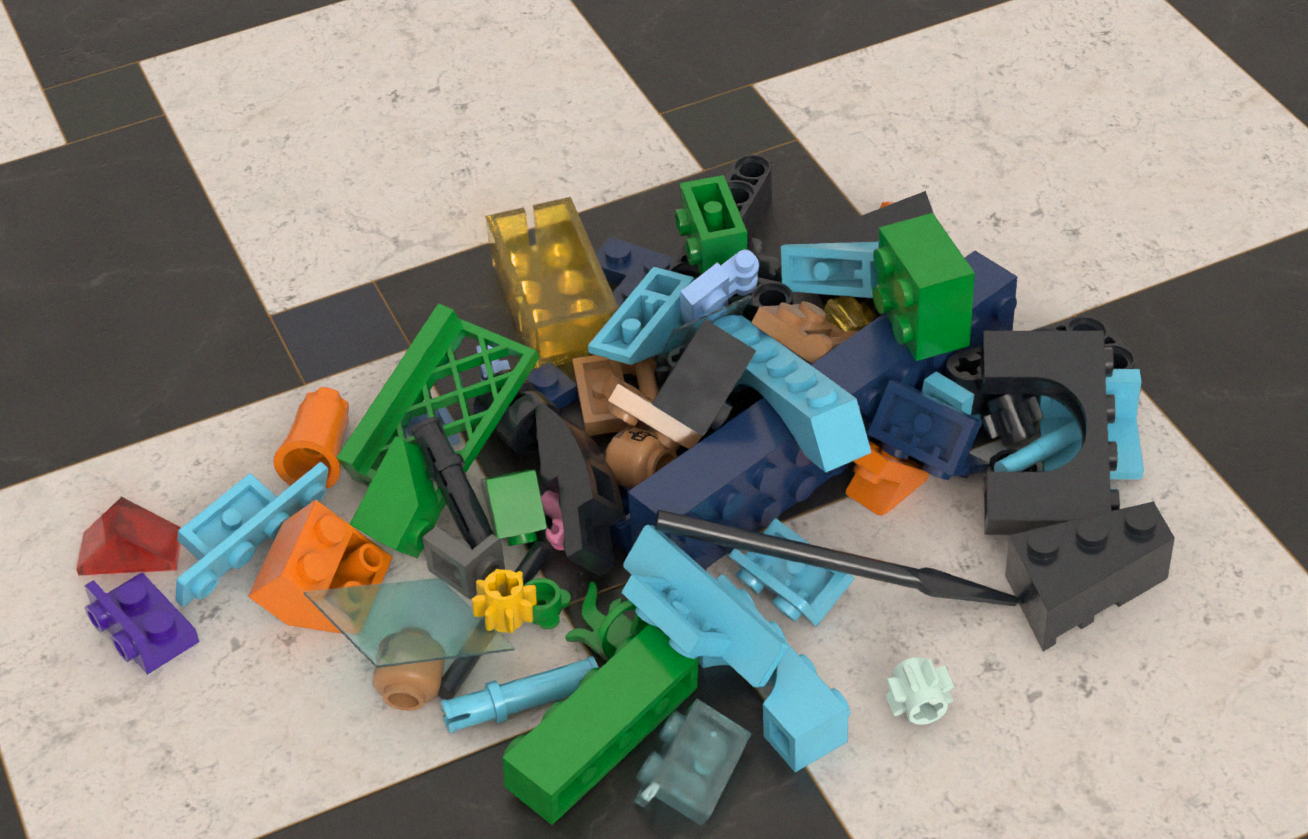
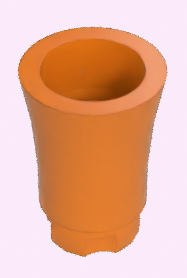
M319 387L315 392L307 393L304 401L299 405L294 422L285 440L275 453L273 461L274 468L279 477L290 486L320 462L329 468L326 488L332 487L338 481L341 463L336 457L342 450L344 435L349 421V403L340 396L339 391L328 387Z

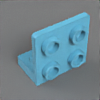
M1113 369L1112 377H1106V394H1114L1116 408L1114 424H1108V441H1116L1118 451L1117 470L1110 471V479L1139 480L1143 478L1144 467L1137 424L1141 389L1140 369ZM1039 395L1038 404L1044 416L1043 419L1038 420L1040 437L1075 420L1070 411L1061 403L1049 397ZM1082 440L1076 441L1065 447L1062 451L1042 461L1043 472L1057 469L1070 462L1080 451Z

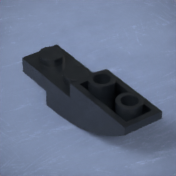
M541 403L535 407L536 438L539 443L541 463L540 477L544 486L560 495L559 507L562 512L563 546L566 557L573 563L584 567L600 577L615 568L610 527L625 519L622 498L615 475L606 462L605 455L599 446L584 430Z

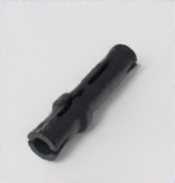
M431 417L412 427L410 431L428 465L426 473L430 481L436 482L459 532H461L463 539L473 550L491 534H495L463 470L465 466L461 454L455 453L446 436L440 418Z

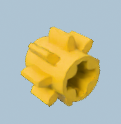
M495 569L494 572L486 577L485 581H476L477 596L472 598L474 617L485 616L487 631L493 629L498 632H509L511 634L523 622L531 623L533 621L532 606L537 604L535 585L523 586V572L519 571L516 573L511 570Z

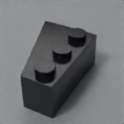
M1154 501L1009 535L1005 577L1014 595L1019 599L1018 603L1042 651L1054 646L1056 638L1076 626L1083 629L1093 623L1094 616L1113 604L1120 607L1168 579L1175 537Z

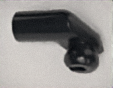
M747 239V250L751 251L759 262L757 277L782 283V265L779 259L764 254V244L760 239Z

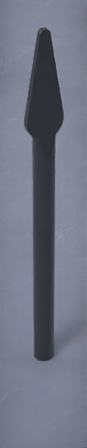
M658 510L655 517L654 530L914 588L931 597L1016 606L1019 601L1014 595L934 568L925 567L917 569L663 510Z

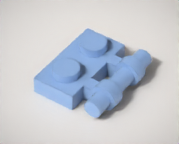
M741 250L721 266L717 262L680 291L681 320L691 332L699 328L705 319L714 323L717 319L722 318L727 312L725 307L728 305V299L734 294L746 296L754 291L757 285V273L759 270L757 257L749 250Z

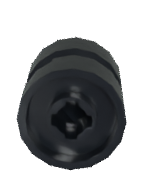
M500 370L495 373V376L497 377L513 370ZM527 379L493 430L517 455L525 457L539 452V443L536 438L535 407L543 403L561 415L558 407L544 394L538 392ZM492 391L475 397L473 403L475 414L489 409L494 401Z

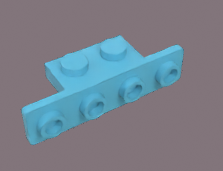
M322 462L318 463L278 497L249 473L180 528L177 541L199 561L177 579L175 601L180 606L185 607L195 598L202 600L216 588L221 576L232 567L237 570L246 565L254 556L256 548L266 539L274 540L285 520L314 500L321 502L327 493L326 482L329 468Z
M646 525L623 564L624 568L631 574V577L621 593L637 607L635 610L636 614L648 624L659 627L670 637V646L681 655L691 659H695L697 656L722 657L753 687H764L788 648L787 643L663 532L654 530L652 525Z

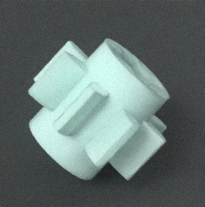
M923 657L906 659L894 668L892 678L886 680L890 690L886 694V698L893 715L898 716L905 713L908 721L915 724L924 725L937 721L946 713L948 704L954 701L950 690L955 686L946 666H940L935 669L931 659Z

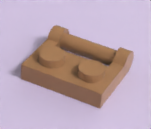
M805 301L794 305L780 303L778 306L759 307L751 322L754 326L811 363H814L858 332L857 330L843 332L825 320L827 314L821 308Z
M598 355L572 358L584 429L589 436L619 432L632 426L610 412V408L606 406L609 401L602 389L611 374L624 381L623 374L631 373L637 378L639 391L652 399L658 393L654 374L657 368L655 356L632 365ZM638 420L635 427L647 430L650 427L641 420Z

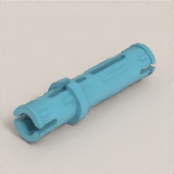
M590 656L585 660L503 684H498L496 680L485 683V689L448 700H440L441 711H445L443 719L449 734L455 733L457 730L494 720L496 724L506 722L508 715L568 698L578 689L584 676L593 668H598L594 657Z

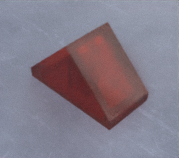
M121 497L83 532L76 567L78 576L177 570L181 543L177 541L178 530L181 527Z

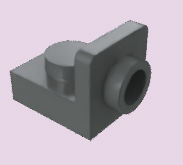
M438 526L422 537L428 571L470 600L477 595V580L485 581L486 577L494 572L495 569H505L501 539L493 534L473 550L464 539L458 536L452 537Z

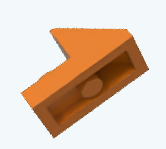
M869 442L871 453L853 461L856 463L853 469L855 475L846 489V494L876 515L883 516L926 482L930 474L925 472L921 465L910 458L902 459L883 451L880 448L881 445Z

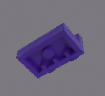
M143 572L108 593H105L94 580L84 585L90 604L85 606V611L93 626L100 633L107 630L112 635L111 640L119 655L126 662L134 659L147 675L200 642L197 631Z

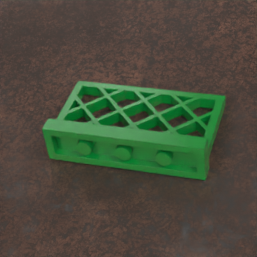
M438 303L336 458L353 480L368 486L372 482L395 436L419 447L414 436L407 437L405 431L412 418L427 413L429 418H436L435 410L460 402L463 419L442 426L447 437L467 430L468 442L462 450L455 452L462 455L465 462L463 470L466 474L540 358L537 351L458 318L454 309ZM465 336L479 341L482 352L457 360L455 352ZM508 355L520 358L513 371L495 376L492 361ZM485 364L489 379L464 388L460 372ZM453 375L457 390L432 399L430 390L435 382ZM492 391L494 401L489 409L471 416L467 399ZM437 488L435 493L441 513L446 502L440 489Z

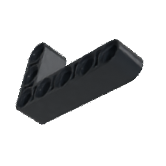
M753 154L738 158L725 177L747 230V239L753 236L772 202V165L766 157ZM684 244L668 271L691 276L696 280L701 274L697 264H689ZM757 277V285L753 292L746 296H740L736 293L728 299V305L725 307L727 312L724 316L742 315L752 322L759 307L778 306L780 303L793 305L792 290L780 282Z

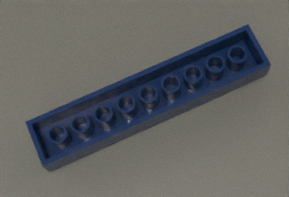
M973 251L965 257L975 272L970 346L915 361L906 345H900L897 342L893 333L892 323L884 313L812 363L811 366L857 398L867 435L889 380H898L922 392L923 383L927 377L934 372L944 376L946 363L950 356L981 346L983 331H1013L1014 312L1017 305L1016 289L1018 276L977 251ZM762 398L628 492L632 547L646 525L654 526L658 510L757 532L763 527H768L775 518L777 519L780 514L798 501L806 500L817 487L832 476L840 475L851 462L825 473L804 455L780 415L765 398ZM867 435L869 442L881 443L880 440ZM663 532L705 571L709 566L727 553L730 554L734 549Z

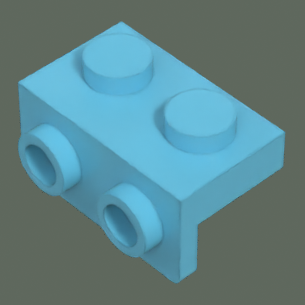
M776 518L764 531V534L810 544ZM736 548L728 555L740 567L735 576L757 594H760L766 588L776 596L771 603L794 622L800 616H803L816 627L855 579L851 574L748 551L744 555Z

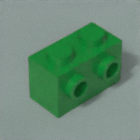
M724 175L680 183L681 209L675 210L674 216L679 236L687 237L685 239V247L689 264H697L702 275L717 262L721 266L739 251L747 250V230Z

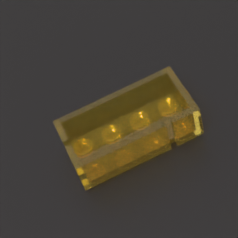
M571 196L532 205L537 245L533 246L529 244L527 217L524 207L485 216L490 257L521 338H523L524 345L536 350L540 357L533 370L549 361L556 366L572 362V358L594 355L589 353L588 345L619 309Z

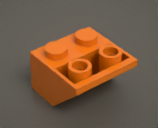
M314 500L282 523L248 597L289 626L356 636L363 630L393 557L319 501Z

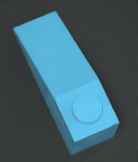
M878 242L782 245V284L787 285L792 292L873 298L872 288L877 285L878 274L874 264L873 252L875 249H878Z
M653 267L588 345L589 353L632 365L675 348L690 330L681 320L680 291L695 280L694 277Z

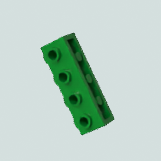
M650 624L636 636H628L618 646L615 655L600 669L593 668L580 682L578 689L564 702L557 701L551 705L544 714L541 723L526 736L520 735L509 744L502 757L504 787L553 825L697 689L699 658L691 659L675 651L669 644L670 637Z

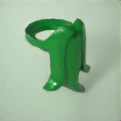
M590 582L582 606V616L589 630L573 629L566 634L565 639L567 642H581L588 645L602 659L608 662L615 655L618 646L624 639L630 635L636 636L648 623L636 614L635 610L637 607L630 600L622 602V598L614 600L610 604L607 616L603 615L596 608L597 587L594 582ZM634 610V621H631L622 613Z

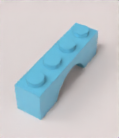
M724 574L715 578L786 642L781 628L774 621L768 622L758 612L754 601L743 588L737 589ZM787 643L788 648L768 680V684L773 690L763 703L764 738L793 771L797 772L848 742L850 708L844 696L837 689H830L820 679L811 660L804 654L798 655ZM697 656L699 658L698 663L703 668L729 665L722 657Z

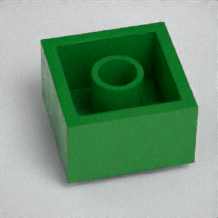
M930 213L879 227L878 249H875L873 252L874 264L878 272L877 285L873 286L872 295L878 312L880 314L885 313L892 323L893 333L897 342L900 345H906L915 361L970 346L975 272L936 216Z

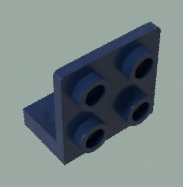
M889 380L867 434L882 441L880 448L883 451L902 459H908L910 455L924 462L922 469L925 472L944 480H950L951 476L968 478L970 474L986 473L989 468V462L969 453L982 420L898 380Z

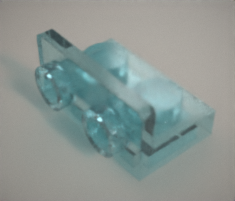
M696 699L683 715L675 710L659 734L658 738L665 742L660 754L653 751L637 775L636 780L643 783V786L635 802L645 807L655 796L702 826L710 818L752 733L699 699Z

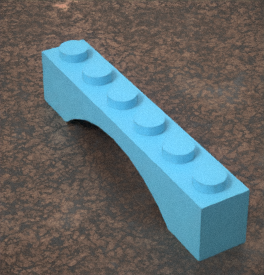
M742 315L724 316L713 323L756 350V353L730 395L749 387L757 390L780 415L804 455L825 473L871 453L857 398L774 338L754 326Z

